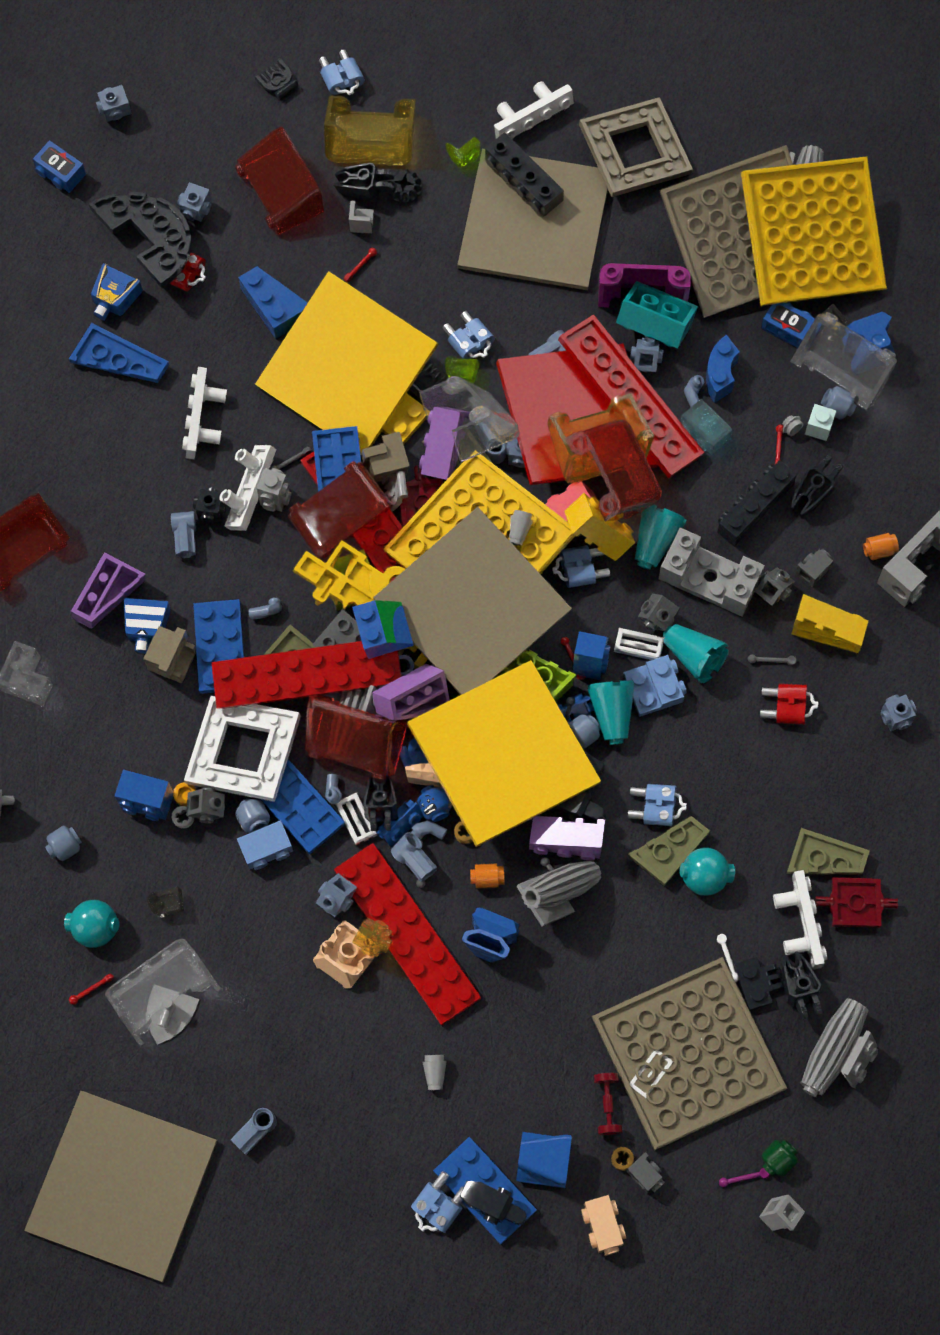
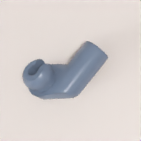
M700 375L692 377L684 388V394L691 409L701 406L697 394L704 384V379Z
M428 820L414 824L411 832L420 840L425 834L429 833L442 840L447 833V829Z

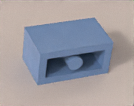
M281 820L237 838L249 870L252 868L255 870L264 868L268 865L267 862L274 859L277 861L283 860L290 856L289 853L293 852Z

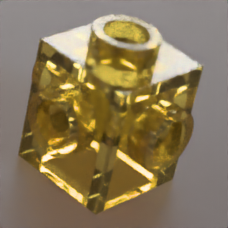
M367 918L362 922L352 943L359 946L364 954L377 957L382 952L386 953L393 942L390 939L393 931L389 930V926L384 922Z

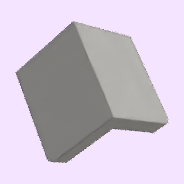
M351 201L349 212L350 232L372 233L374 210L356 209L355 201Z

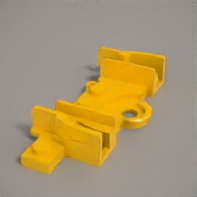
M341 540L326 563L306 551L293 569V572L317 587L312 595L316 600L315 604L317 606L325 603L329 597L336 605L341 602L345 610L349 604L357 606L374 601L373 597L385 588L392 578L400 575L405 568L392 566L387 568L383 574L365 562L366 555ZM344 549L353 554L345 575L334 569L335 563ZM414 645L404 649H409L415 653L417 647ZM423 653L420 654L414 663L415 669L423 666L428 660Z

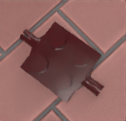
M417 465L413 467L415 479L406 482L408 497L402 498V503L400 504L403 527L443 484V479L424 478V475L421 474L422 469L419 468L420 474L418 473Z
M832 878L830 897L816 896L815 904L816 906H830L833 927L880 928L883 908L898 909V898H883L881 879Z

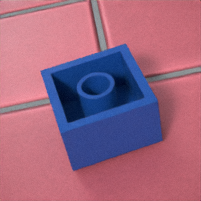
M123 770L115 798L123 812L130 815L141 813L145 814L147 819L159 821V818L163 820L167 818L173 799V790L168 781Z

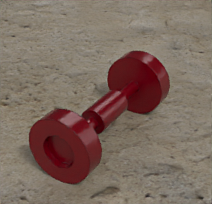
M618 1073L594 1075L595 1084H604L603 1108L604 1113L607 1115V1125L598 1126V1135H617L623 1133L622 1125H612L611 1113H614L609 1084L619 1082Z

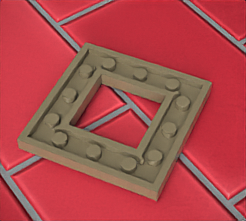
M660 97L584 118L579 122V126L611 197L692 174L693 168ZM647 126L661 158L624 168L610 136Z

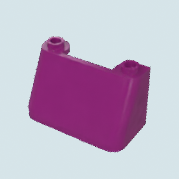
M606 264L602 266L599 273L598 307H609L610 301L614 297L621 298V288H632L636 281L655 289H665V293L688 302L690 272L681 266Z

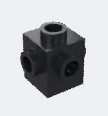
M215 488L199 489L198 496H195L193 500V510L196 511L198 520L209 523H221L222 514H225L227 505L220 501L222 492Z

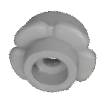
M791 415L787 417L782 423L783 432L789 436L798 433L803 427L800 416L793 417Z

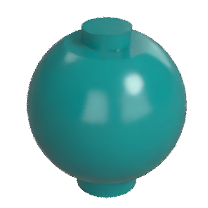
M700 848L691 852L686 857L684 863H681L680 876L683 877L686 886L691 891L699 895L708 896L718 893L725 887L726 883L734 881L735 867L733 864H728L726 858L719 851L712 848Z
M87 900L79 904L72 913L66 914L64 927L67 932H71L73 938L79 944L85 947L97 948L107 944L114 937L119 929V919L112 907L100 900Z

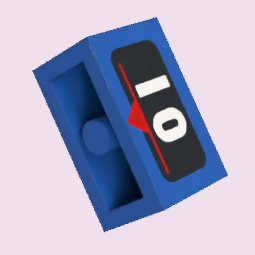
M50 140L33 158L36 167L35 171L41 177H48L58 189H65L69 193L86 175L83 163Z
M789 302L772 304L763 318L761 329L800 349L813 329L815 318L806 311L794 308Z

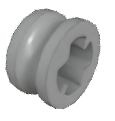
M177 807L172 813V821L179 828H188L194 822V818L189 817L188 821L184 820L182 823H179L180 820L177 818V815L187 812V807Z

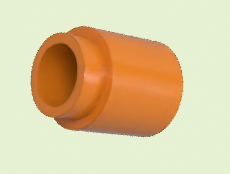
M886 533L866 538V543L863 544L864 554L866 557H870L871 560L893 556L895 552H899L896 535Z
M497 863L476 864L475 869L470 870L471 884H475L476 888L499 887V885H504V866H498Z

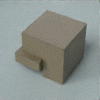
M400 432L382 436V444L362 450V469H368L371 483L380 482L399 471H404L405 475H407L409 462Z
M161 626L158 627L143 658L149 671L180 683L183 682L197 652L196 646L187 642L188 635L186 630L177 627L176 631L173 632Z

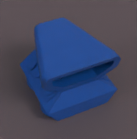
M879 312L856 320L846 327L848 334L843 337L846 345L845 351L856 352L852 361V367L855 372H861L894 360L896 354L887 334L892 317L885 312Z
M476 908L472 914L474 930L466 931L462 940L475 956L489 962H496L508 956L510 951L508 945L517 942L520 925L511 919L486 909Z
M523 1132L516 1181L565 1188L572 1136H549Z

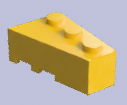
M583 493L564 511L572 533L575 536L582 534L586 537V543L589 545L592 543L596 544L600 552L614 561L635 544L632 536L633 530L626 523L621 524L617 521L618 518L611 510L605 511L601 503L593 496L590 498Z
M803 594L791 634L859 653L868 620L860 615L851 614Z

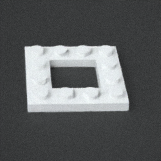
M211 696L184 782L188 785L213 788L218 791L275 802L301 717L299 712L257 704L217 709L215 696ZM228 725L269 732L257 772L216 764Z

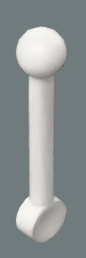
M720 934L717 937V942L721 944L734 981L737 982L739 978L725 943L727 938L724 934Z

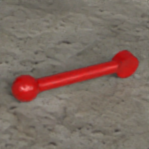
M370 248L362 261L350 273L345 275L344 280L348 283L353 275L372 256L377 254V250Z
M783 425L776 427L778 434L775 464L780 460Z
M563 637L560 642L565 646L574 665V654L569 646V639ZM577 675L578 680L586 678L585 676Z
M110 973L78 995L70 996L69 1003L72 1005L77 1004L80 998L104 983L110 982L114 979V976Z

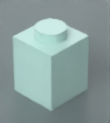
M814 404L805 434L827 441L836 410Z

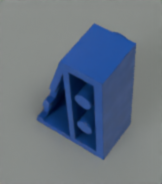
M258 266L238 277L242 292L274 338L278 339L288 333L304 310L307 302Z
M579 631L573 665V673L576 676L580 675L600 680L601 673L606 674L610 645H607L609 637Z

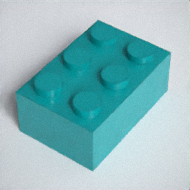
M636 281L623 300L616 323L626 329L637 331L647 338H654L667 346L678 348L691 328L698 306Z

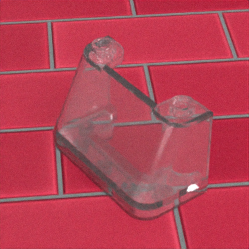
M829 312L817 315L790 362L798 367L805 364L810 366L809 370H817L850 391L852 393L851 397L855 398L858 396L859 401L857 404L867 410L876 403L897 363L896 355L888 349L879 348L837 321L838 318Z

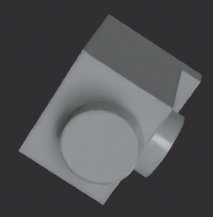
M789 1195L772 1198L759 1217L772 1231L782 1228H788L792 1231L805 1211Z

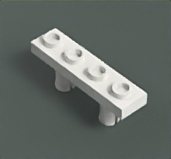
M538 82L533 89L540 100L517 113L511 109L507 102L499 104L497 112L503 120L494 125L496 139L504 132L513 139L523 131L529 130L534 125L549 119L559 111L567 109L570 105L574 104L571 87L567 84L552 93L544 82Z
M198 367L197 375L192 374L191 387L195 388L194 395H189L188 408L192 409L191 416L187 415L185 429H189L188 437L184 436L182 450H186L185 458L189 459L195 458L197 443L199 444V441L219 445L221 431L204 429L199 425L202 402L208 400L225 403L227 389L207 387V384H205L207 368Z
M255 445L252 454L245 449H240L235 455V460L244 465L246 470L237 494L226 489L220 495V501L231 507L225 523V527L229 530H247L259 498L256 488L264 468H270L276 449L271 445Z
M804 870L795 871L792 876L794 891L774 894L773 901L776 909L793 905L799 907L805 935L803 938L784 941V951L786 955L794 954L796 951L799 953L807 951L812 970L822 968L824 960H827L825 947L821 946L819 937H822L820 924L815 923L816 904L814 899L810 900L808 892L811 891L809 876L805 877Z

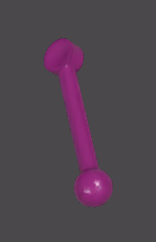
M762 1168L759 1172L730 1179L721 1178L719 1185L727 1187L730 1183L752 1178H767L769 1173Z

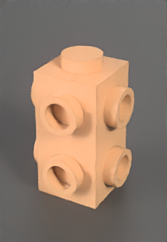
M609 1195L585 1202V1209H581L585 1224L590 1223L592 1233L588 1235L592 1248L597 1247L598 1253L604 1252L605 1256L619 1252L618 1247L623 1246L622 1240L626 1239L623 1225H618L615 1215L619 1214L615 1200L610 1201Z

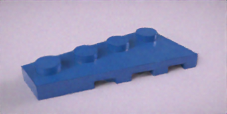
M93 323L90 324L69 358L70 363L155 383L160 381L169 366L167 360Z

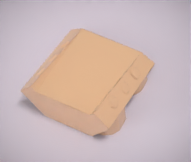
M429 763L405 767L409 783L442 787Z
M344 920L336 927L329 940L322 943L313 961L317 968H320L334 978L344 988H352L382 948Z

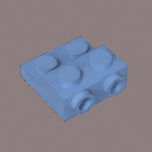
M668 655L648 661L644 666L623 673L625 680L634 681L633 702L639 717L682 703L684 700L683 694L687 693L682 680H677L675 674L678 673L677 664L674 659L670 660Z

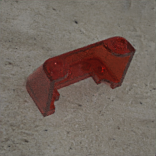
M282 126L274 129L237 159L235 169L239 177L244 176L246 180L249 179L266 208L268 216L265 217L269 228H274L278 235L324 212L321 191Z
M611 421L573 433L565 438L573 453L583 455L591 452L610 491L599 501V510L605 522L629 519L660 500L661 488L631 425L627 421Z
M352 461L344 468L345 472L303 504L298 502L289 509L290 514L288 518L314 555L320 560L330 555L331 549H336L341 540L346 541L372 520L379 517L378 514L386 513L394 507L362 462L356 463Z
M39 493L30 495L0 516V591L11 585L9 580L47 552L54 549L56 552H59L68 545L66 541L70 537Z
M326 695L309 696L305 751L309 752L308 756L312 758L322 759V757L372 772V777L385 779L386 776L395 775L408 721L403 719L394 721L382 715H376L341 704L340 701H334L333 697Z

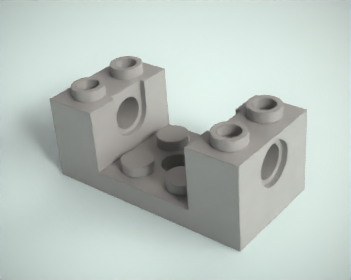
M940 510L883 567L877 583L904 607L909 602L915 603L925 588L923 582L927 576L914 565L916 562L915 558L919 553L923 555L931 545L940 551Z
M680 528L661 565L659 580L743 617L762 576L765 565L743 556L740 564H737L699 547L701 537ZM713 572L717 579L709 582L705 580L704 574Z

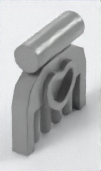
M404 471L396 472V474H392L382 480V484L385 485L384 489H387L385 495H388L386 501H389L387 506L391 511L400 506L402 498L408 497Z

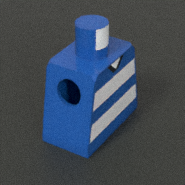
M124 598L126 636L128 640L136 641L135 652L146 654L158 627L166 628L171 611L168 601Z

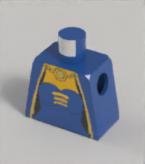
M103 263L91 292L93 303L97 305L93 314L101 320H105L109 312L118 316L123 315L143 291L140 280Z

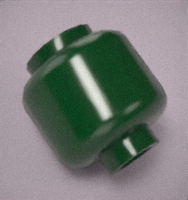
M785 1139L782 1141L774 1140L762 1153V1159L765 1162L762 1167L772 1176L775 1174L786 1176L798 1163L796 1156L798 1151Z

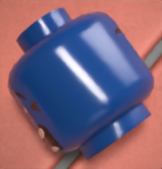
M430 785L421 790L422 794L418 797L417 803L425 819L437 822L450 814L449 811L452 808V804L442 787Z

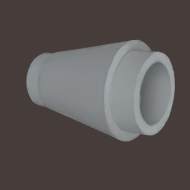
M514 510V514L510 518L509 541L513 545H523L533 523V520H531L532 514Z
M425 1055V1062L422 1063L428 1090L443 1089L446 1068L444 1055Z

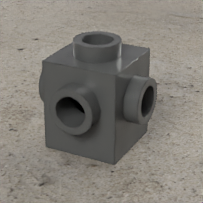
M777 567L771 572L767 570L760 577L759 582L761 583L755 592L773 606L778 601H785L792 593L790 588L795 581L790 578L786 571Z
M652 593L649 600L643 603L638 617L645 621L643 625L651 631L655 632L656 629L665 631L673 624L674 616L679 607L663 595Z
M202 788L189 792L186 816L198 818L201 823H213L215 819L223 818L225 794L217 793L213 788Z

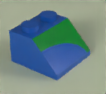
M374 600L352 607L363 648L368 659L414 646L402 602Z

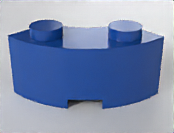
M727 335L721 338L714 346L707 366L706 385L714 403L731 393L735 382L731 369L738 363L740 351Z

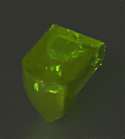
M473 137L460 149H457L450 143L445 144L451 160L458 167H464L467 163L475 161L481 153L480 141L476 137Z
M448 356L445 359V370L451 382L475 383L480 365L477 359H456L454 356Z

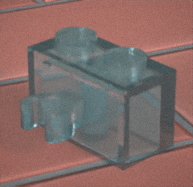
M702 399L681 416L682 426L696 440L702 450H707L711 455L731 438L733 429Z

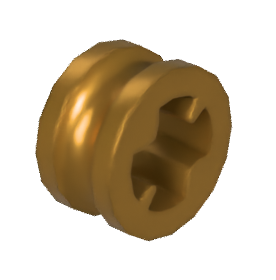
M462 821L459 822L454 829L457 841L462 844L471 843L472 839L470 836L459 835L461 834V828L466 830Z
M626 1147L617 1148L612 1154V1165L618 1170H627L634 1161L631 1150ZM623 1152V1155L626 1153L629 1156L627 1165L623 1166L622 1162L619 1165L616 1162L619 1157L618 1153Z

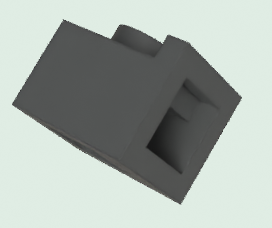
M819 549L815 554L811 552L803 562H800L795 573L813 587L831 569L833 560L827 551Z
M645 1152L626 1172L646 1193L650 1190L655 1193L665 1182L660 1175L661 1169L653 1161L649 1163L646 1160L649 1155Z

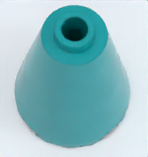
M644 503L635 560L638 561V566L650 570L651 567H657L672 545L679 529L684 527L686 520L683 516L665 508L664 510L656 509V505Z
M678 624L669 626L663 634L665 645L700 683H705L713 678L710 674L713 670L717 672L720 670L729 652L725 648L728 647V644Z
M611 681L588 685V692L604 740H609L610 745L624 743L623 739L628 738L634 681Z

